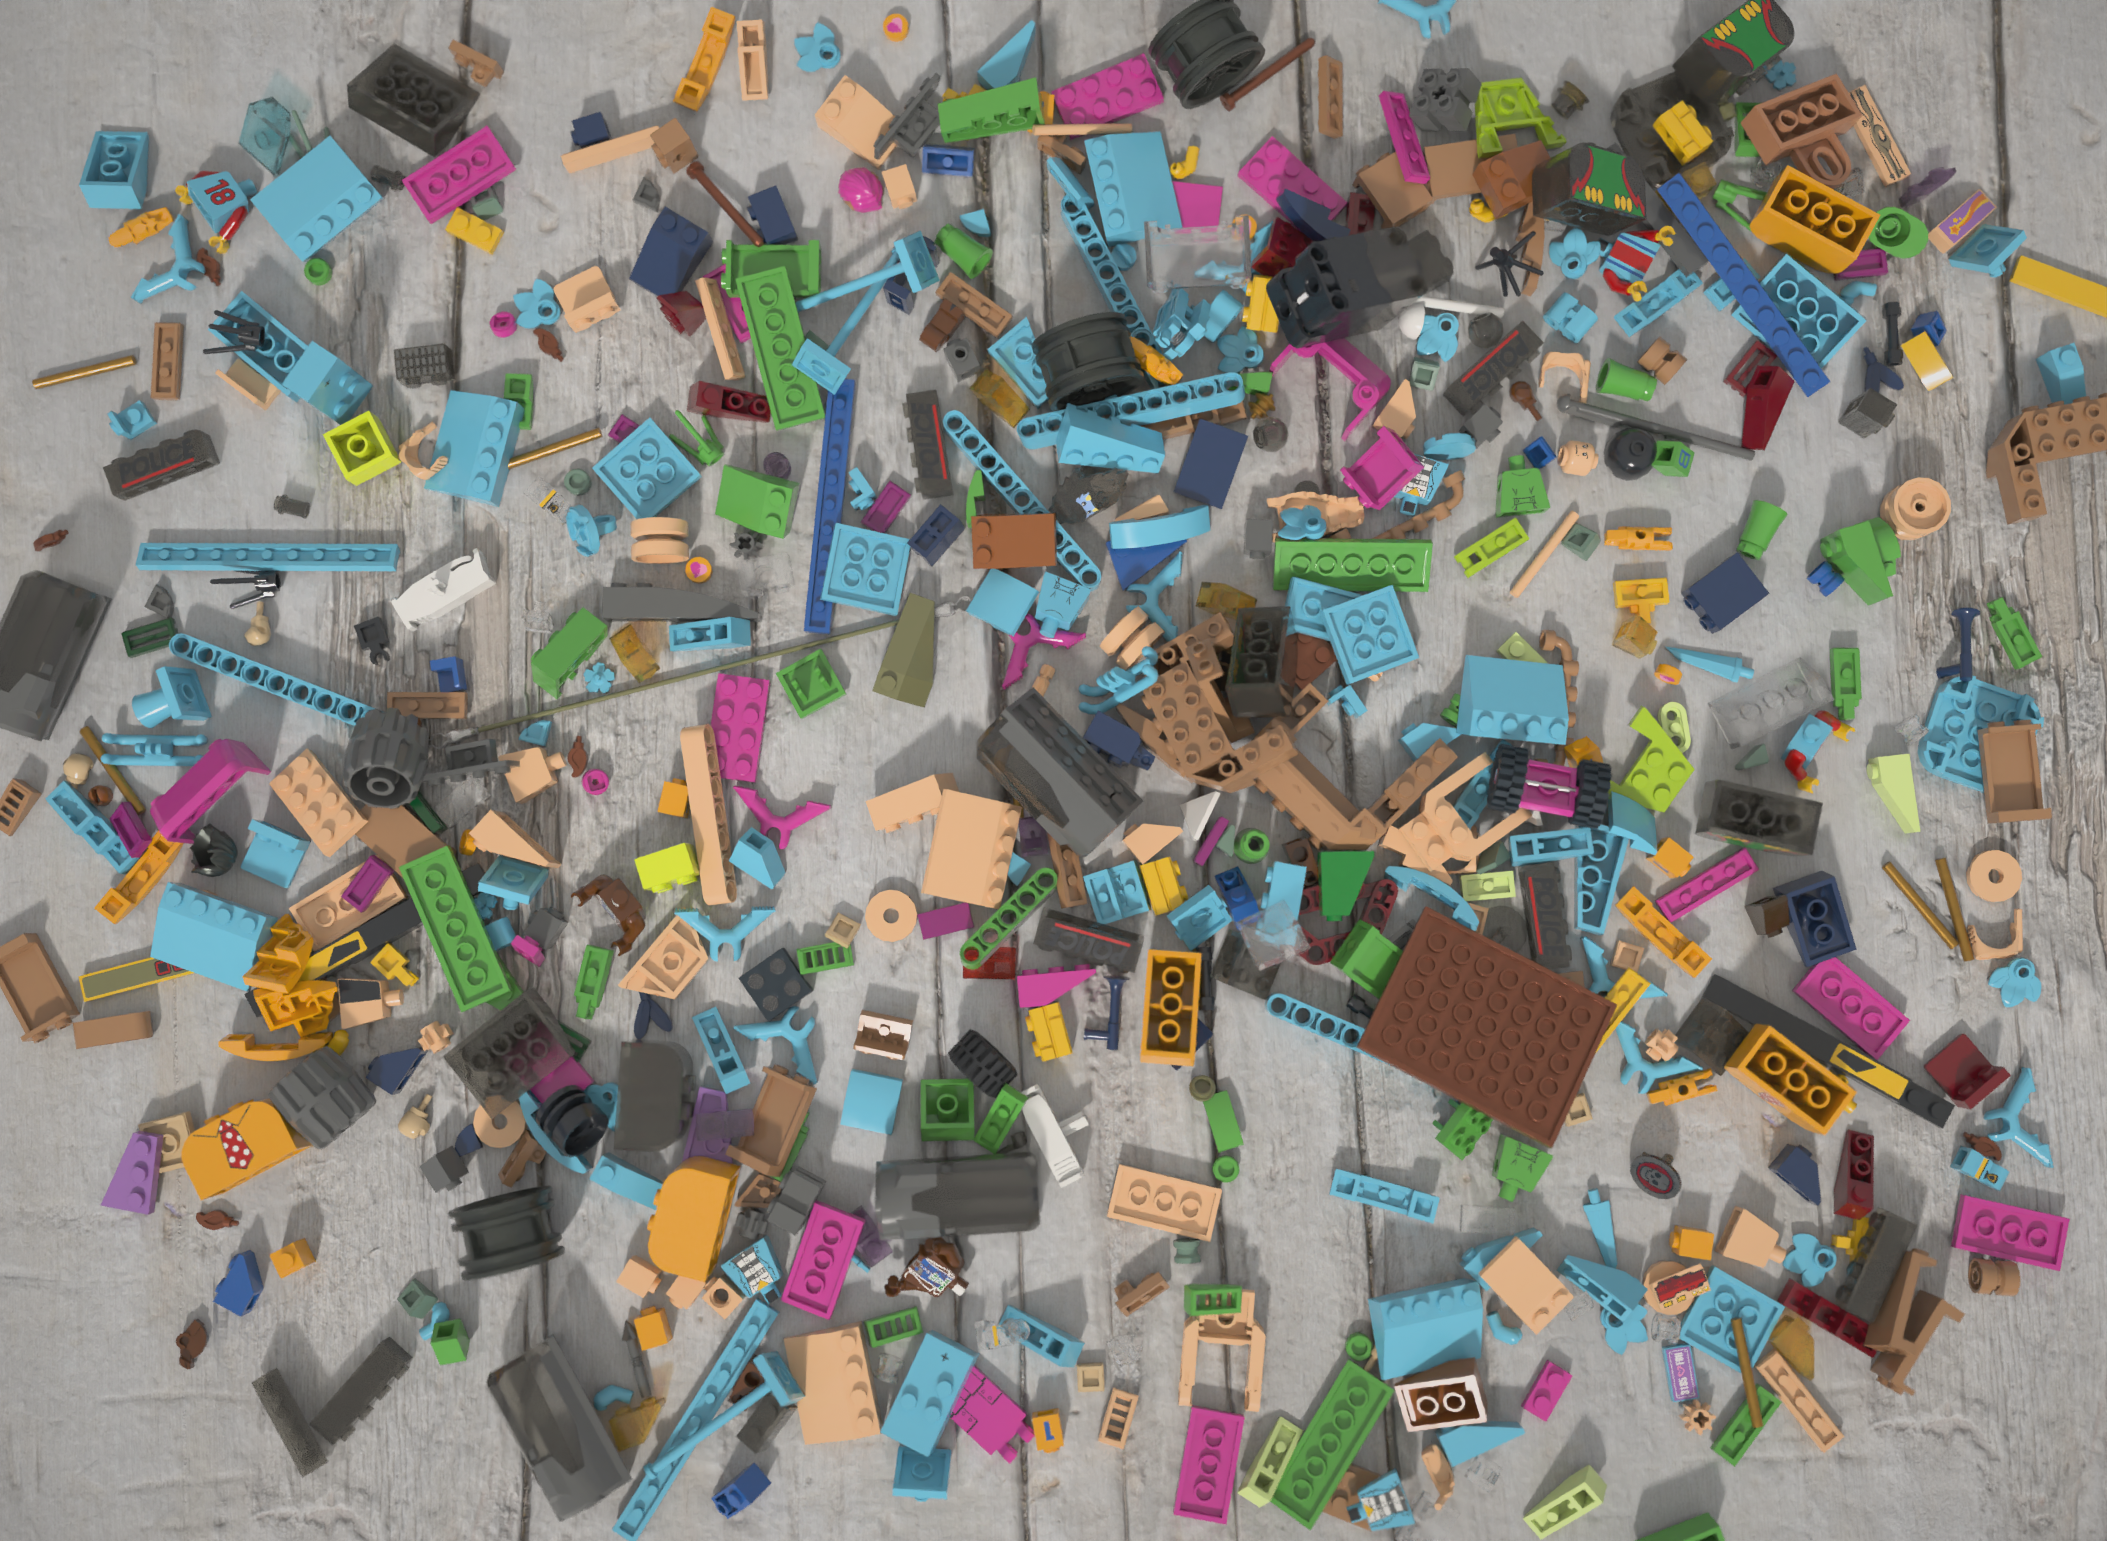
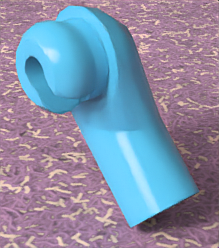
M1852 281L1841 289L1840 297L1851 305L1854 302V298L1858 295L1873 297L1876 293L1877 285Z
M438 1302L432 1307L431 1323L419 1329L420 1336L424 1341L432 1337L434 1323L449 1321L450 1311L445 1303Z
M1498 1311L1486 1314L1487 1321L1496 1339L1509 1345L1517 1344L1522 1339V1332L1518 1327L1509 1328L1503 1325Z
M609 1385L597 1392L593 1399L594 1407L598 1411H604L608 1405L616 1400L630 1404L634 1391Z

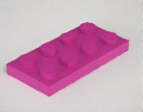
M1144 53L1051 91L1063 124H1112L1164 102V97ZM1068 135V136H1069L1070 140H1073V139H1076V138L1081 137V136H1083V135Z
M485 126L404 178L402 182L430 224H433L469 201L473 196L475 197L517 169L489 127Z
M1273 136L1238 172V177L1295 228L1297 227L1276 201L1277 195L1285 188L1331 209L1328 217L1331 221L1348 204L1347 201Z
M718 673L711 727L715 735L721 779L756 783L771 684L770 680Z
M1836 957L1813 965L1792 990V992L1864 1053L1876 1060L1880 1058L1910 1021V1019Z
M1960 1194L1951 1247L2060 1271L2070 1219Z
M817 1200L814 1203L781 1301L830 1320L866 1219Z
M1195 1405L1191 1406L1173 1515L1226 1525L1245 1419L1243 1414Z

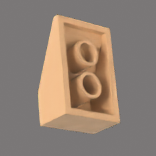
M844 75L815 113L818 127L878 170L897 147L893 142L879 160L874 158L875 148L873 145L881 134L885 136L890 130L889 125L895 116L866 89Z
M490 810L469 833L475 838L473 843L483 852L488 850L491 853H498L546 867L559 868L561 866L559 861L504 812Z
M1517 1236L1478 1273L1536 1335L1574 1298L1567 1288Z

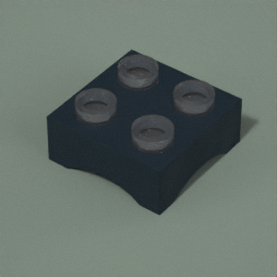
M785 948L779 949L739 977V980L767 1021H771L814 991L803 975L800 974L799 969Z

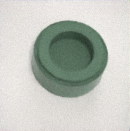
M572 469L566 474L564 485L573 495L581 496L590 490L592 481L584 470Z

